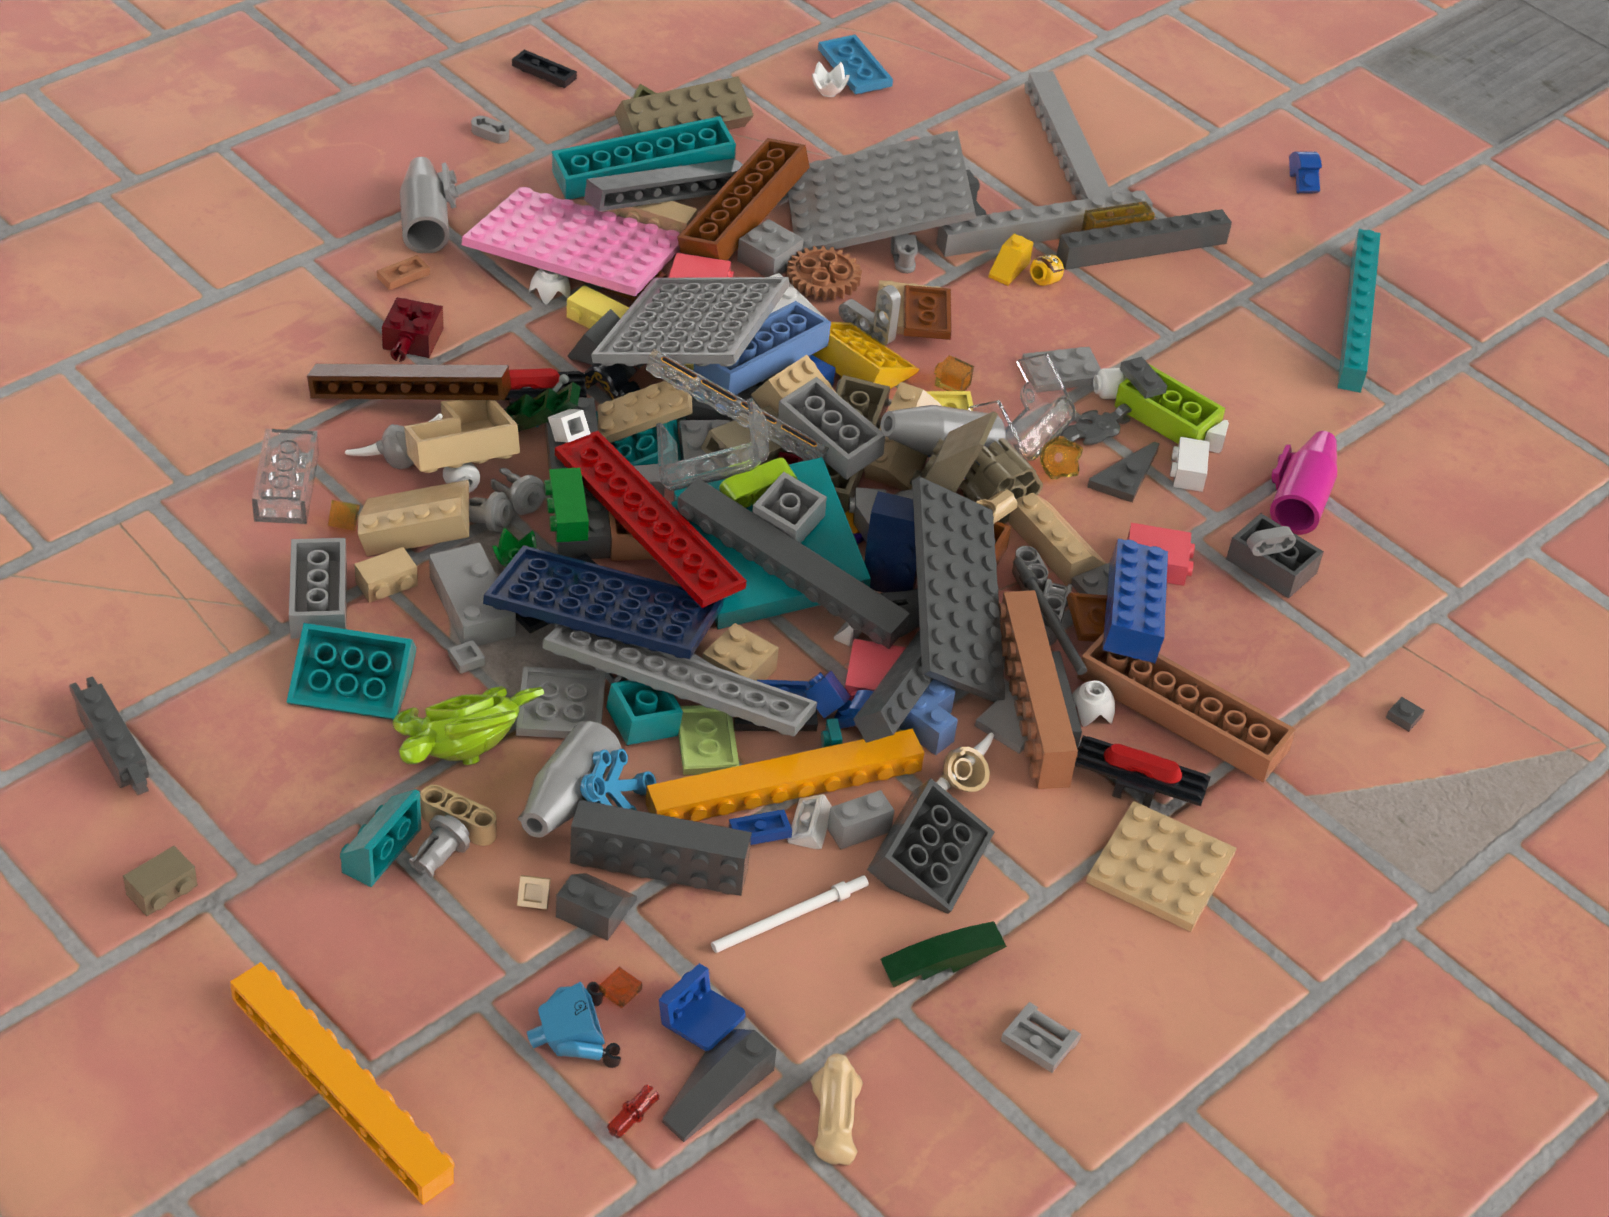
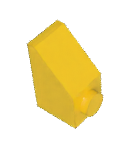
M1013 234L1002 245L988 277L1009 286L1030 264L1034 242L1023 236Z

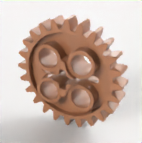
M813 246L811 251L804 248V253L797 251V256H791V260L788 261L786 276L789 277V283L798 288L800 293L806 292L805 297L814 295V300L822 297L824 301L827 300V297H831L835 301L836 296L844 299L845 294L851 296L852 291H857V286H860L862 270H860V264H856V258L850 259V253L843 255L842 249L835 252L834 247L826 250L825 246H822L818 250Z

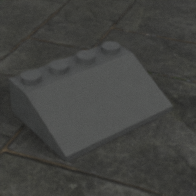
M930 778L912 792L867 870L888 888L949 914L995 832Z

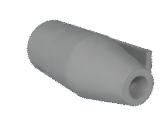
M414 158L409 164L400 188L402 237L406 246L414 252H437L449 240L447 202L450 203L451 208H455V198L458 197V191L455 186L457 183L456 175L453 170H449L446 162L442 163V172L437 173L428 158Z
M939 405L887 411L883 415L881 431L889 440H894L924 455L931 456L934 454L932 451L940 438L944 440L950 431L989 413ZM998 415L984 444L987 448L994 441L1003 447L998 440L1000 438L1005 439V427Z
M592 721L577 724L538 772L534 779L525 810L518 817L523 829L529 835L538 838L544 837L574 817L579 800L587 801L581 794L580 785L583 777L593 772L595 767L593 763L594 752L605 749L611 753L613 750L621 749L618 738L606 726ZM612 764L606 767L603 774L604 780H606Z

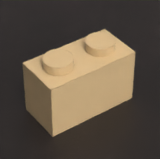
M404 547L354 564L355 582L369 603L418 586L417 566Z

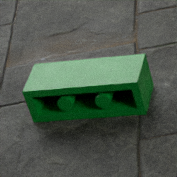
M581 468L549 469V480H544L545 496L550 495V498H547L548 514H553V516H549L550 532H555L556 542L588 541L589 520Z

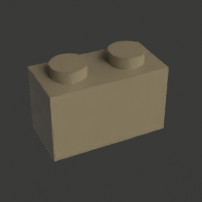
M175 846L123 875L126 895L146 916L156 910L163 909L171 901L189 893L194 887L198 886L195 866Z

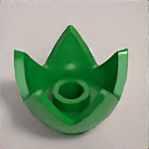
M504 528L498 547L496 545L492 546L498 562L505 568L523 545L537 549L535 533L532 530L518 540L508 529Z

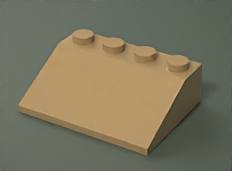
M468 480L368 498L358 516V536L366 555L383 554L401 547L409 549L468 538Z

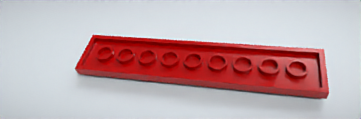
M598 430L555 447V456L566 468H581L583 485L702 608L746 589L747 580Z

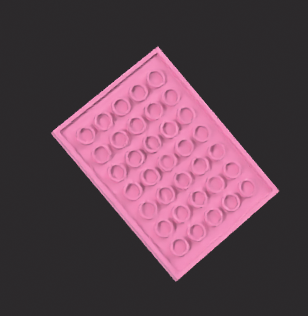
M519 187L462 236V245L636 296L680 251L677 239L680 233L675 230L658 229V226L655 224L640 223L634 218H623L609 211L599 212L589 205L582 206L575 204L569 199L561 200L548 193L541 194L527 187Z

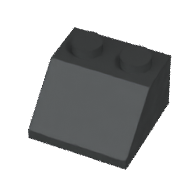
M587 873L572 874L556 895V917L608 941L637 900V896Z

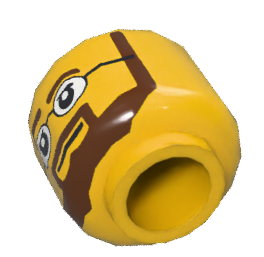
M1053 254L1037 257L1030 265V275L1033 281L1040 286H1047L1058 282L1064 273L1062 261Z

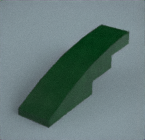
M572 382L559 392L548 388L535 398L525 394L504 410L517 423L518 432L549 422L548 417L577 407L581 387Z
M992 921L937 935L903 948L880 960L891 984L895 988L919 975L925 980L950 967L954 973L1007 946L995 922Z

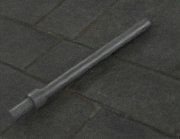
M1021 557L1016 558L1013 564L1020 574L1019 579L1022 585L1028 588L1029 591L1035 590L1040 610L1078 675L1085 674L1087 668L1039 588L1037 577L1032 570L1028 569Z

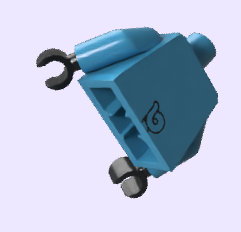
M581 982L569 987H559L547 1002L538 1009L542 1025L527 1031L532 1047L536 1048L548 1043L557 1056L592 1060L603 1058V1063L607 1067L615 1068L619 1066L621 1057L612 1056L619 1054V1045L610 1043L606 1049L602 1046L605 1044V1040L594 1007L602 1003L604 995L603 992H598V983L590 982L587 988Z

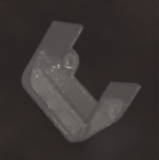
M1048 353L1017 361L1027 382L1020 391V399L1025 409L1012 422L1000 400L973 405L968 408L972 411L985 413L994 411L998 413V416L1004 423L1005 439L1027 462L1035 460L1071 424L1076 416L1075 406Z
M753 398L747 399L751 442L678 461L676 441L662 423L656 424L659 479L667 490L676 491L687 488L697 478L704 482H710L748 472L767 460L769 456L767 419Z

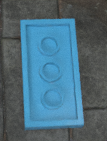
M856 35L818 42V50L833 68L842 62L845 77L850 75L847 85L854 94H863L868 91L892 87L893 78Z

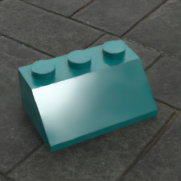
M414 789L391 796L384 805H380L377 808L374 817L367 824L361 826L357 836L351 843H347L340 852L342 873L369 887L375 884L422 829L420 791Z

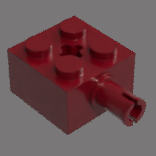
M396 297L382 325L383 349L390 350V355L395 361L401 355L399 362L404 361L407 354L430 358L444 329L443 306Z

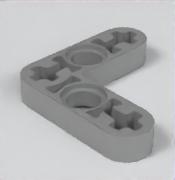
M888 285L878 291L875 314L853 299H849L839 306V314L845 322L853 323L885 346L895 340L901 296L894 286Z

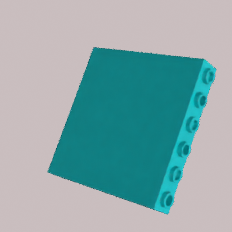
M823 457L789 464L799 481L827 497L824 518L801 544L870 587V575ZM725 479L707 484L720 491L719 486ZM687 488L674 490V501L671 502V505L677 511L678 497ZM753 505L746 509L753 512ZM688 521L747 580L746 589L724 598L723 607L715 619L717 629L731 627L734 623L739 625L820 605L817 602L810 601L797 589L788 587L777 576L768 574L760 565L753 561H748L735 549L725 546L721 540L712 534L705 533L692 521Z

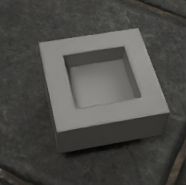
M474 640L448 648V656L460 674L485 665V657Z

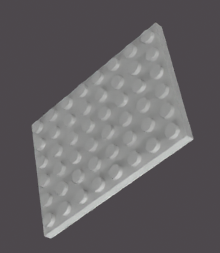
M958 130L934 136H925L911 141H902L898 144L880 146L875 149L858 151L853 154L836 156L826 160L814 161L809 163L810 168L788 191L793 233L804 239L803 253L804 248L811 251L813 246L818 250L822 246H825L826 250H829L831 247H834L835 250L976 219Z
M789 277L653 278L591 354L592 362L602 363L604 366H611L616 363L627 366L638 364L659 366L667 364L661 360L662 357H666L680 366L685 364H696L697 366L720 364V366L724 367L731 366L737 362L789 288Z

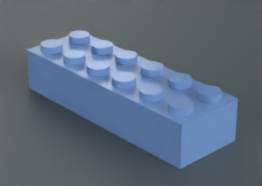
M794 301L768 316L735 364L726 367L720 366V364H709L707 366H697L694 364L693 373L697 375L696 379L700 382L702 379H705L735 396L789 367L805 355L810 356L827 347L831 321Z

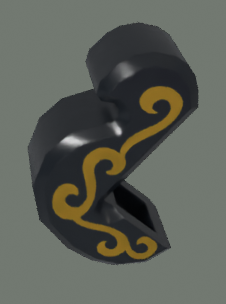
M595 363L584 373L586 389L588 390L599 382L611 400L640 390L637 382H629L627 373L620 363L611 366Z

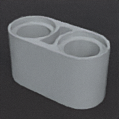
M1021 546L1016 550L1014 560L1018 557L1024 560L1028 569L1032 570L1037 577V584L1043 593L1048 578V569L1035 548ZM1013 564L1012 573L1022 591H1029L1028 588L1022 585L1019 579L1020 574Z

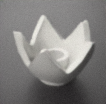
M818 61L815 73H812L816 89L825 97H834L840 93L846 86L850 76L846 75L845 77L842 62L833 70L827 72Z
M539 268L532 277L529 293L537 288L545 305L551 301L557 291L566 298L570 297L571 288L567 276Z
M1096 680L1089 681L1079 686L1073 692L1074 704L1077 706L1078 715L1083 727L1089 725L1099 715H1102L1110 724L1112 723L1115 714V699L1110 689L1104 683Z

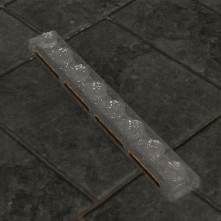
M653 349L650 353L646 370L653 376L665 380L676 389L688 393L697 401L704 402L716 409L718 413L734 419L741 426L748 427L762 438L771 440L785 451L794 453L804 461L823 457L825 462L829 447L656 349Z

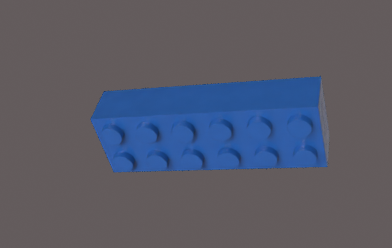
M1118 538L1109 563L1103 640L1104 651L1151 663L1156 662L1165 635L1168 551L1157 546L1150 547L1138 544L1133 540Z

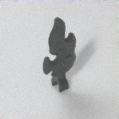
M1122 404L1115 412H1104L1103 415H1099L1097 410L1087 411L1080 416L1079 420H1089L1092 424L1078 422L1067 426L1058 437L1053 439V442L1069 444L1084 438V445L1100 443L1107 437H1114L1120 433L1119 422L1121 424L1129 422L1130 418L1126 414L1131 412L1132 409L1127 404Z

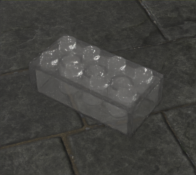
M265 429L252 495L254 522L307 524L319 457L317 431Z

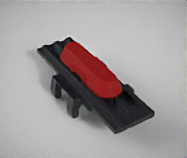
M552 368L509 370L511 389L505 400H509V405L525 394L535 398L548 388L553 389L559 382V377L562 374L567 375L569 381L563 384L557 392L574 382L581 387L579 398H587L584 372H557Z
M1084 735L1078 747L1075 766L1117 779L1113 797L1120 799L1125 787L1145 793L1142 805L1150 808L1156 792L1201 806L1211 776L1179 766L1172 760L1122 744H1111Z

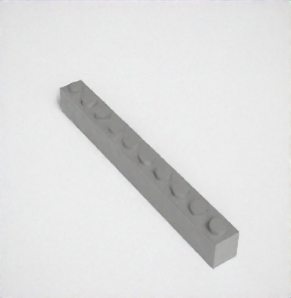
M1029 72L1028 81L1025 82V92L1029 95L1031 105L1036 110V116L1042 123V129L1047 134L1048 142L1052 144L1054 155L1058 157L1060 168L1065 172L1066 181L1071 185L1072 194L1076 196L1077 200L1113 195L1054 72Z
M1142 190L976 216V219L939 226L936 244L944 257L1001 248L1013 234L1023 236L1034 243L1060 239V234L1149 221L1153 203L1145 191Z

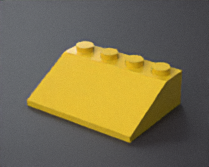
M831 322L828 346L812 354L835 367V372L840 375V379L845 375L889 386L890 389L919 371V368L851 322Z

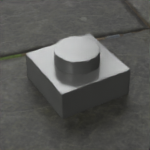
M1401 697L1388 711L1386 718L1409 732L1422 718L1425 710Z

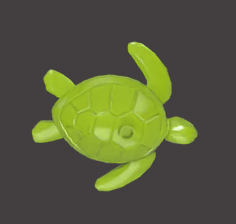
M492 687L482 695H460L429 706L425 709L426 717L424 719L418 717L419 711L416 707L406 709L397 714L393 720L394 729L402 735L409 736L399 749L400 758L407 764H417L425 760L428 755L447 761L462 760L463 765L475 764L480 761L479 755L494 748L506 736L518 717L520 706L542 696L544 690L541 687L528 688L517 692L509 698L505 697L507 694L505 687Z

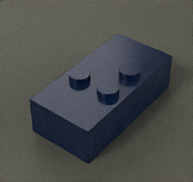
M880 491L877 492L871 510L864 559L871 578L870 588L875 591L897 592L912 590L917 582L913 499Z

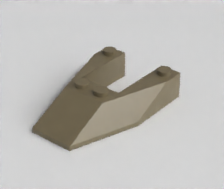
M993 411L950 431L944 440L940 438L932 451L934 454L931 455L921 472L916 470L910 484H912V480L922 477L952 492H956L982 450L998 413Z

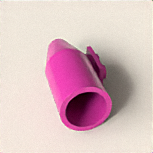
M1327 431L1316 432L1296 453L1292 452L1291 445L1286 444L1283 453L1279 454L1276 469L1272 471V483L1276 484L1277 492L1270 507V516L1273 521L1281 526L1289 527L1296 535L1310 533L1318 526L1336 481L1337 440L1332 433Z

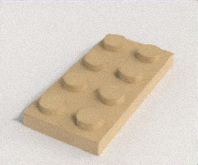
M685 373L674 376L668 380L599 404L598 431L612 443L692 414L690 376Z

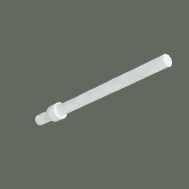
M863 875L847 883L844 881L833 885L829 891L711 942V947L715 953H718L835 900L838 902L850 897L851 893L869 885L868 879Z

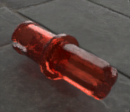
M644 1085L642 1090L631 1101L623 1103L622 1110L607 1125L611 1136L621 1138L635 1123H639L644 1119V1114L660 1099L657 1091L649 1098H646L654 1089L652 1086Z

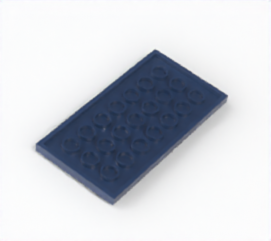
M524 545L483 596V604L492 606L497 610L511 611L524 617L541 619L546 623L567 626L572 630H582L593 633L598 637H608L619 640L624 644H634L645 647L650 651H660L671 654L676 658L691 659L720 613L724 602L723 598L702 608L680 586Z

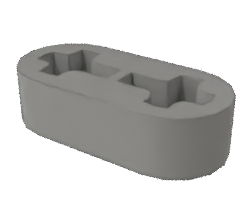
M486 116L472 118L471 132L474 135L494 143H506L509 141L510 128L508 125Z
M1287 526L1260 530L1251 534L1247 539V545L1255 556L1284 552L1292 548L1296 543L1295 535Z

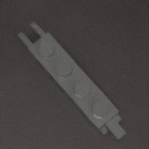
M92 676L86 679L87 689L81 690L77 683L70 684L69 688L76 702L80 720L118 786L123 788L131 785L137 796L148 792L146 778H149L146 758L102 683L97 684Z

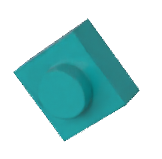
M838 718L826 720L825 731H821L823 748L842 744L843 738Z

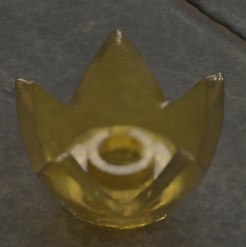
M1064 436L1051 439L1042 448L1040 453V463L1045 473L1053 480L1060 477L1079 475L1078 459L1082 455L1083 447L1067 440ZM1057 453L1062 454V460L1059 462L1055 461Z

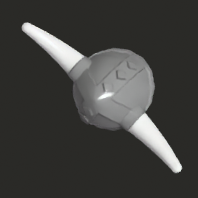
M439 413L430 421L441 420L443 415ZM394 424L386 428L382 439L375 444L345 451L346 455L351 456L383 454L386 461L393 468L397 469L409 468L414 464L407 455L404 426Z

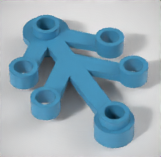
M604 749L594 752L593 763L595 767L592 774H587L583 777L580 790L587 801L612 806L605 796L607 793L618 807L637 810L635 806L630 805L621 792L633 791L644 796L646 795L647 785L656 784V779L651 772L647 771L636 774L633 779L618 780L623 766L628 762L627 753L624 749L613 750L611 753ZM610 764H612V766H611V768H610V771H609V773H608V776H607V778H606V781H605V780L603 779V774H604V772H605V769H606V767H608Z

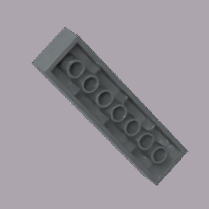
M579 398L578 406L574 409L583 410L590 433L597 431L598 425L594 398ZM546 422L544 425L549 469L566 468L555 456V447L567 442H556L550 423ZM583 485L589 520L588 541L556 542L557 554L574 559L584 554H587L591 559L610 558L611 533L608 510Z

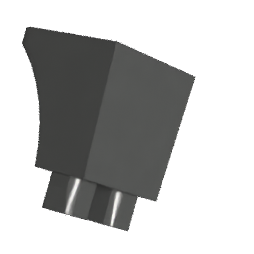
M610 309L583 335L567 357L572 361L594 365L591 354L620 318ZM621 364L629 380L637 370L633 366ZM638 364L635 366L638 369H640L644 364Z

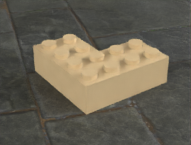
M495 400L442 401L441 411L443 417L441 420L404 426L407 455L420 472L431 473L442 467L458 468L463 466L464 463L469 462L485 463L491 458L507 459L512 457L513 454L520 453L518 425Z

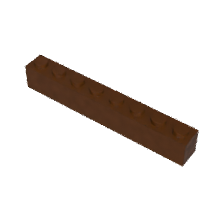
M315 364L307 375L310 399L505 400L511 389L509 365Z

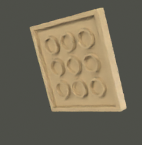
M1133 801L1089 872L1086 883L1191 932L1233 859L1237 848Z

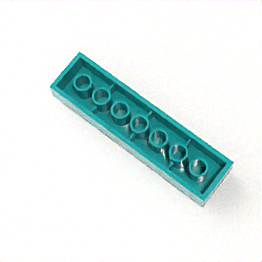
M721 116L552 151V173L565 199L570 200L585 196L587 179L735 159L736 143Z

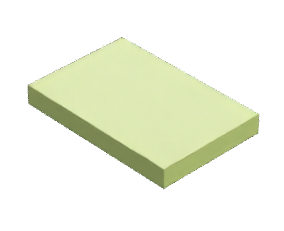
M702 705L680 706L683 716L678 738L683 775H698L739 766L732 716Z

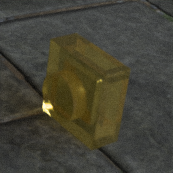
M332 500L327 526L355 530L360 505Z

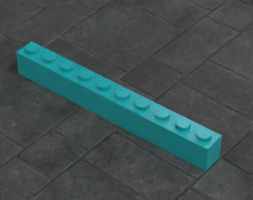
M1359 229L1352 251L1337 386L1339 389L1361 393L1368 369L1381 233L1373 230Z

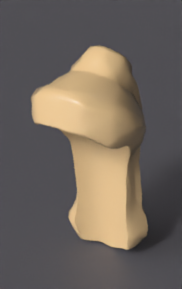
M833 1054L827 1058L824 1067L814 1073L811 1079L813 1092L820 1102L818 1136L814 1145V1151L820 1159L829 1164L850 1165L858 1153L852 1139V1127L854 1123L855 1099L861 1091L863 1081L845 1055Z

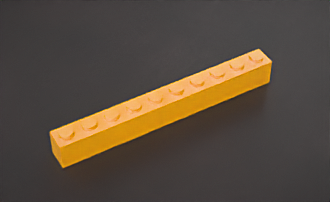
M908 729L867 743L864 739L647 785L646 806L649 813L690 821H701L706 818L728 815L737 811L755 809L760 806L778 804L787 800L809 797L824 792H833L838 789L860 786L865 783L887 780L901 775L914 774L922 771L924 751L913 729Z
M260 962L230 981L232 1000L422 1205L454 1183L453 1168L455 1165L452 1158L446 1152L441 1153L435 1147L429 1133L425 1130L421 1132L418 1129L410 1113L405 1109L401 1111L395 1104L391 1093L387 1089L382 1090L376 1084L372 1073L366 1068L362 1069L356 1063L353 1053L348 1048L343 1049L337 1043L334 1033L329 1028L324 1029L319 1024L315 1013L310 1008L305 1009L300 1004L297 994L292 989L287 990L283 986L279 975L273 969L269 971Z

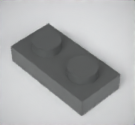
M1142 356L1121 362V372L1145 399L1166 393V383Z

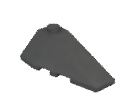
M733 1029L714 1048L704 1053L662 1118V1122L685 1142L774 1071L777 1049L756 1030Z

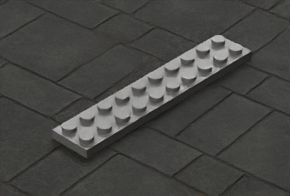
M558 625L543 639V649L551 651L555 655L565 656L577 660L581 664L597 667L606 673L617 674L627 678L629 681L639 682L651 686L655 690L674 694L680 699L691 700L702 704L706 708H713L725 712L729 716L748 720L757 726H765L776 730L783 735L794 737L816 712V701L692 658H676L671 654L650 651L645 647L624 644L619 640L598 637L593 633L572 630L570 627Z

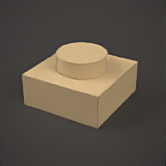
M521 875L517 906L547 909L551 878Z

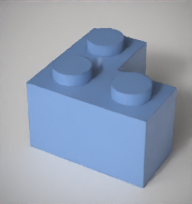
M933 679L899 726L901 730L913 729L919 743L934 755H937L954 742L958 719L951 715L955 690L946 683Z

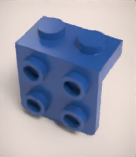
M700 963L690 972L685 973L681 980L670 990L665 991L659 999L662 1025L704 1051L714 1048L746 1017L743 1008L711 990L709 969Z

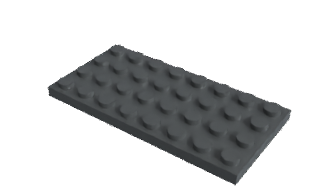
M918 477L912 480L922 674L991 702L1005 700L993 510L929 480Z

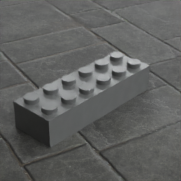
M579 800L571 824L570 863L582 867H593L609 872H619L635 875L640 878L656 879L667 883H677L697 889L703 888L724 894L741 896L748 871L752 832Z

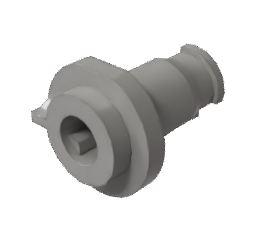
M507 468L499 469V472L507 476V480L513 483L510 488L494 478L491 479L492 489L504 492L512 503L513 511L519 515L533 513L541 505L543 499L549 497L545 496L543 481L534 475L520 477Z
M495 491L489 498L474 497L469 499V522L486 524L489 531L502 532L510 524L512 517H515L512 503L504 492Z
M435 815L431 819L429 826L433 832L420 846L415 857L409 859L410 865L422 876L427 871L428 876L432 878L435 875L434 871L442 866L454 851L463 853L470 846L468 829L458 819L450 815Z

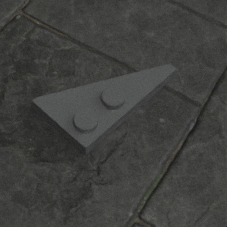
M1153 442L1089 479L1088 488L1133 503L1158 452L1160 443Z

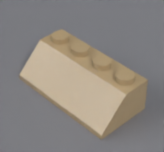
M900 382L888 411L926 405H942L924 389ZM885 436L884 454L864 467L865 478L904 491L912 489L910 481L916 470L921 472L928 455H924L894 440H889Z
M1030 493L1016 499L1018 505L1010 513L1008 523L1030 547L1038 551L1042 560L1066 586L1071 584L1074 576L1107 564L1049 502L1035 493Z

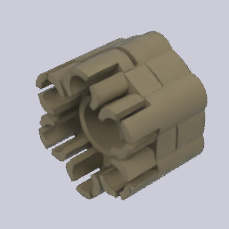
M1000 438L998 442L1003 447L996 441L991 443L988 448L983 446L976 461H974L966 474V479L959 486L965 498L976 502L982 499L988 500L1000 491L1007 489L1014 494L1015 499L1030 493L1038 495L1043 488V483L1036 474V470L1006 439ZM1010 513L998 522L1007 523Z

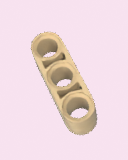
M429 785L422 789L421 816L424 820L430 822L435 815H450L458 819L468 829L470 842L480 846H487L495 841L497 837L496 814L493 810L439 785Z

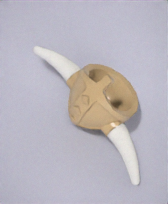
M990 732L974 748L967 746L951 750L944 760L943 775L936 783L944 790L955 787L965 792H974L984 788L989 781L990 771L988 763L983 756L991 745L994 734Z

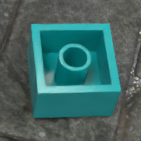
M629 680L611 683L606 708L626 745L678 736L683 711L673 694L655 690L651 686Z

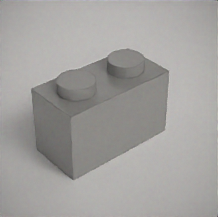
M879 790L830 807L828 831L839 848L844 849L889 833L892 828L894 809L883 792Z

